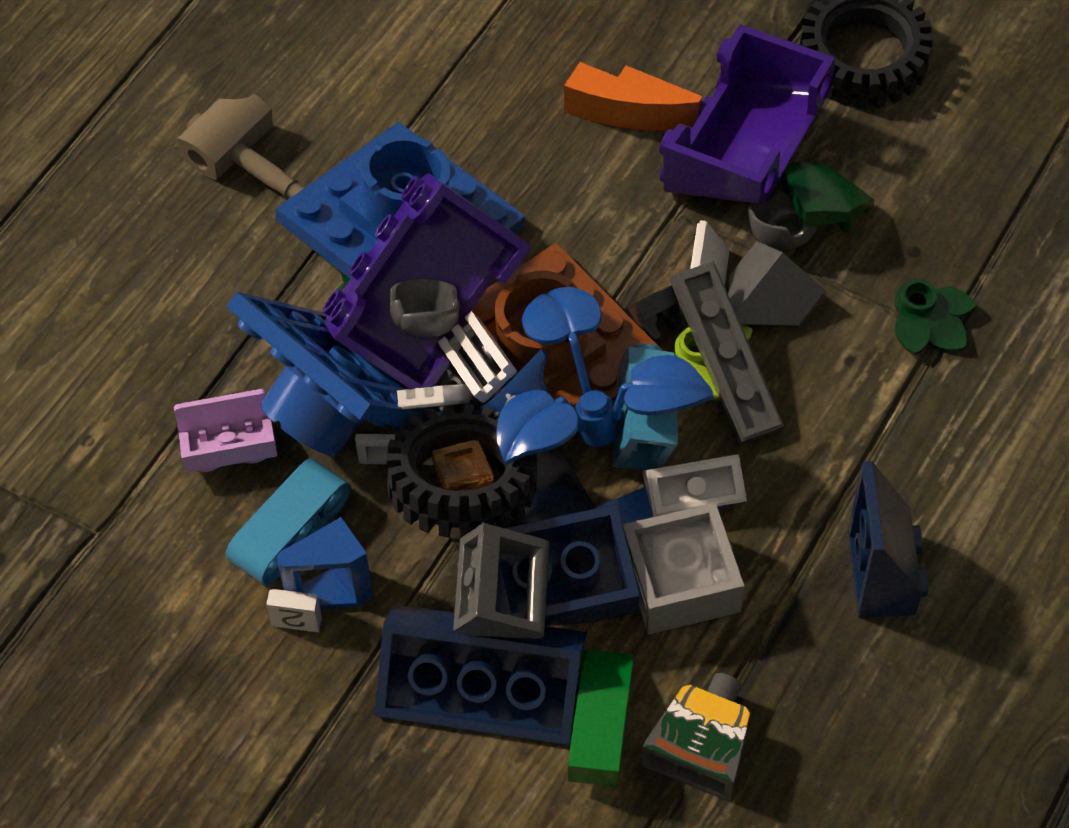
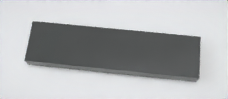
M712 261L672 275L670 279L671 285L738 444L742 445L781 431L784 427L715 262Z

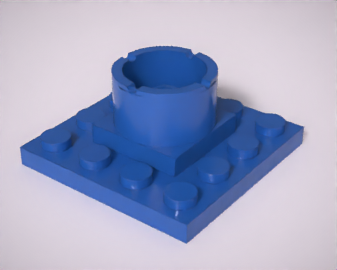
M397 122L277 207L275 220L351 279L352 276L349 275V270L353 262L362 252L369 253L378 240L375 237L378 226L388 214L394 216L404 202L401 199V195L407 184L415 176L422 178L426 174H431L515 234L524 227L525 215L448 159L440 148L437 149L433 146L432 142L419 137L403 124Z
M236 292L226 308L240 319L237 325L250 336L259 340L262 338L273 346L270 353L285 365L260 404L263 412L274 423L280 422L282 430L309 448L326 455L332 454L337 456L362 421H370L379 427L389 424L396 428L401 426L406 429L407 420L413 416H416L424 423V411L433 408L438 417L443 416V412L438 406L413 409L398 407L397 390H407L410 388L335 340L325 325L327 316L325 313Z

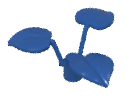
M561 287L552 289L546 294H540L526 307L522 316L523 328L526 335L532 341L540 344H557L567 338L569 339L583 395L576 405V411L565 397H559L554 401L552 396L543 390H531L513 397L505 404L498 418L497 440L500 453L505 464L508 465L524 456L554 449L569 441L576 432L580 433L582 441L589 446H605L614 441L617 436L616 420L623 418L622 408L624 402L627 409L636 414L661 415L707 402L713 399V391L689 362L676 356L662 355L646 359L638 363L631 370L632 383H624L620 386L615 404L613 405L612 400L603 392L591 391L577 337L580 334L593 332L600 326L601 309L597 300L588 292L578 288Z

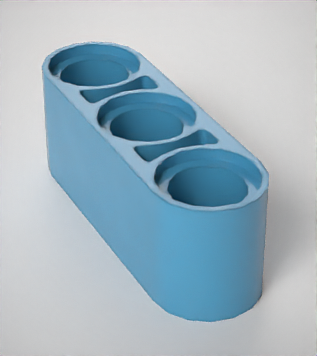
M314 458L305 460L235 534L226 550L227 560L262 585L268 586L280 577L277 563L278 554L326 526L349 498L351 492L350 483Z

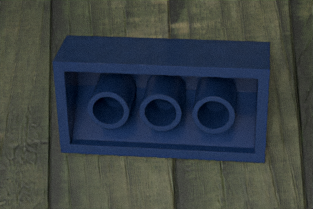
M394 604L383 623L374 716L570 745L587 632L545 626L544 637L539 639L470 636L453 631L454 613Z

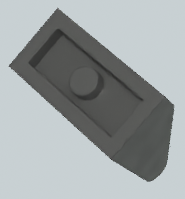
M482 523L460 538L453 631L470 636L543 638L545 630L549 541ZM499 554L529 555L525 619L495 612Z

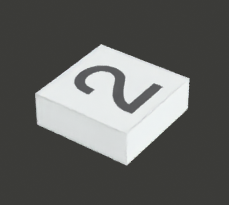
M278 589L269 590L266 606L271 626L319 632L322 614L316 594Z

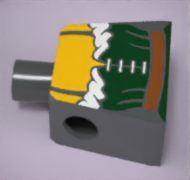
M715 673L707 691L692 685H684L643 745L642 767L730 802L734 793L750 717V710L747 707L735 703L742 687L741 683L728 674Z

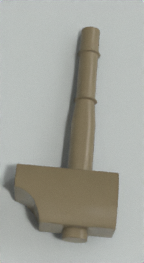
M256 94L242 99L219 98L205 113L194 115L188 122L187 130L178 137L181 157L198 172L217 181L236 163L269 187L282 193L284 198H291L304 189L303 186L298 184L297 180H293L279 167L251 149L273 127L272 109Z

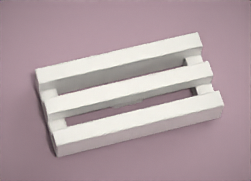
M471 311L465 316L468 324L464 328L457 324L451 329L455 336L450 341L444 336L438 341V344L472 394L484 403L518 371L481 319ZM475 334H477L502 370L499 374L495 375L472 342L471 338ZM462 346L488 384L483 387L459 352Z
M466 384L397 390L398 407H402V409L470 403V400H473L472 392Z

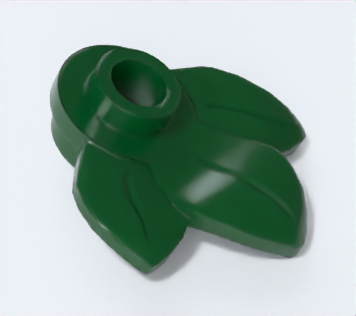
M922 279L910 280L898 289L894 305L899 316L895 322L894 330L900 344L908 352L917 355L928 344L944 352L964 350L967 338L960 318L972 312L976 307V303L966 293L954 287L935 289L931 283ZM911 302H920L922 305H915Z

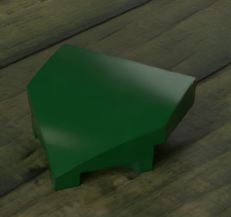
M807 162L789 163L779 179L804 227L838 223L843 232L849 233L852 230L853 222L862 212L868 214L874 207V199L845 177L823 164Z

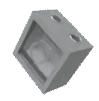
M716 502L622 524L640 594L639 609L648 635L741 612L744 583Z

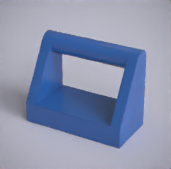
M341 517L282 550L277 556L283 589L286 591L316 594L320 610L356 608L374 598L367 553ZM329 569L302 584L300 571Z

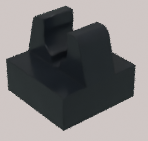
M672 285L622 309L652 340L661 337L656 327L658 317L663 318L667 322L670 330L682 325L678 307L679 301Z

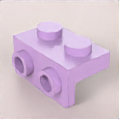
M264 389L180 403L174 406L179 431L181 459L185 473L195 471L209 472L222 466L244 462L258 463L265 458L277 456L272 420L263 412L260 405L266 396Z

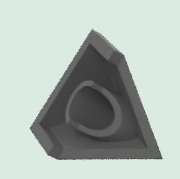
M758 241L755 242L729 275L728 295L741 324L789 325L800 328L827 294L824 288L783 252Z

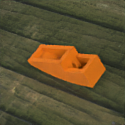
M580 62L564 85V112L591 122L618 128L667 131L669 129L674 130L679 124L693 127L698 119L703 96L629 66H625L617 77Z

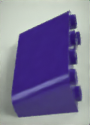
M739 24L730 39L725 38L719 47L717 62L721 64V72L717 80L716 90L712 97L706 96L702 101L698 112V119L694 126L687 127L679 124L674 130H667L663 136L659 150L660 154L663 155L664 162L660 173V181L664 182V191L667 193L763 205L770 197L829 94L834 76L835 57Z
M426 174L422 178L415 176L407 184L401 195V199L404 202L394 216L388 214L383 219L375 232V237L378 240L368 254L362 252L355 259L349 270V275L352 276L342 292L338 289L335 290L323 307V313L327 315L325 325L335 340L410 389L435 386L451 363L438 344V341L444 336L450 341L454 337V333L450 330L447 334L432 339H420L407 335L398 329L390 313V294L393 285L404 280L419 278L440 280L454 285L457 289V299L460 302L459 318L454 327L457 324L461 326L465 321V316L472 311L493 279L497 278L503 284H506L532 247L431 174Z

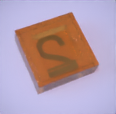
M478 439L432 450V462L443 489L466 491L476 490L493 484V473Z

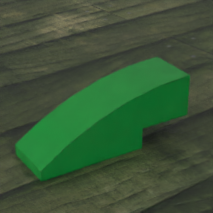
M585 650L569 753L568 782L618 787L633 672V654Z

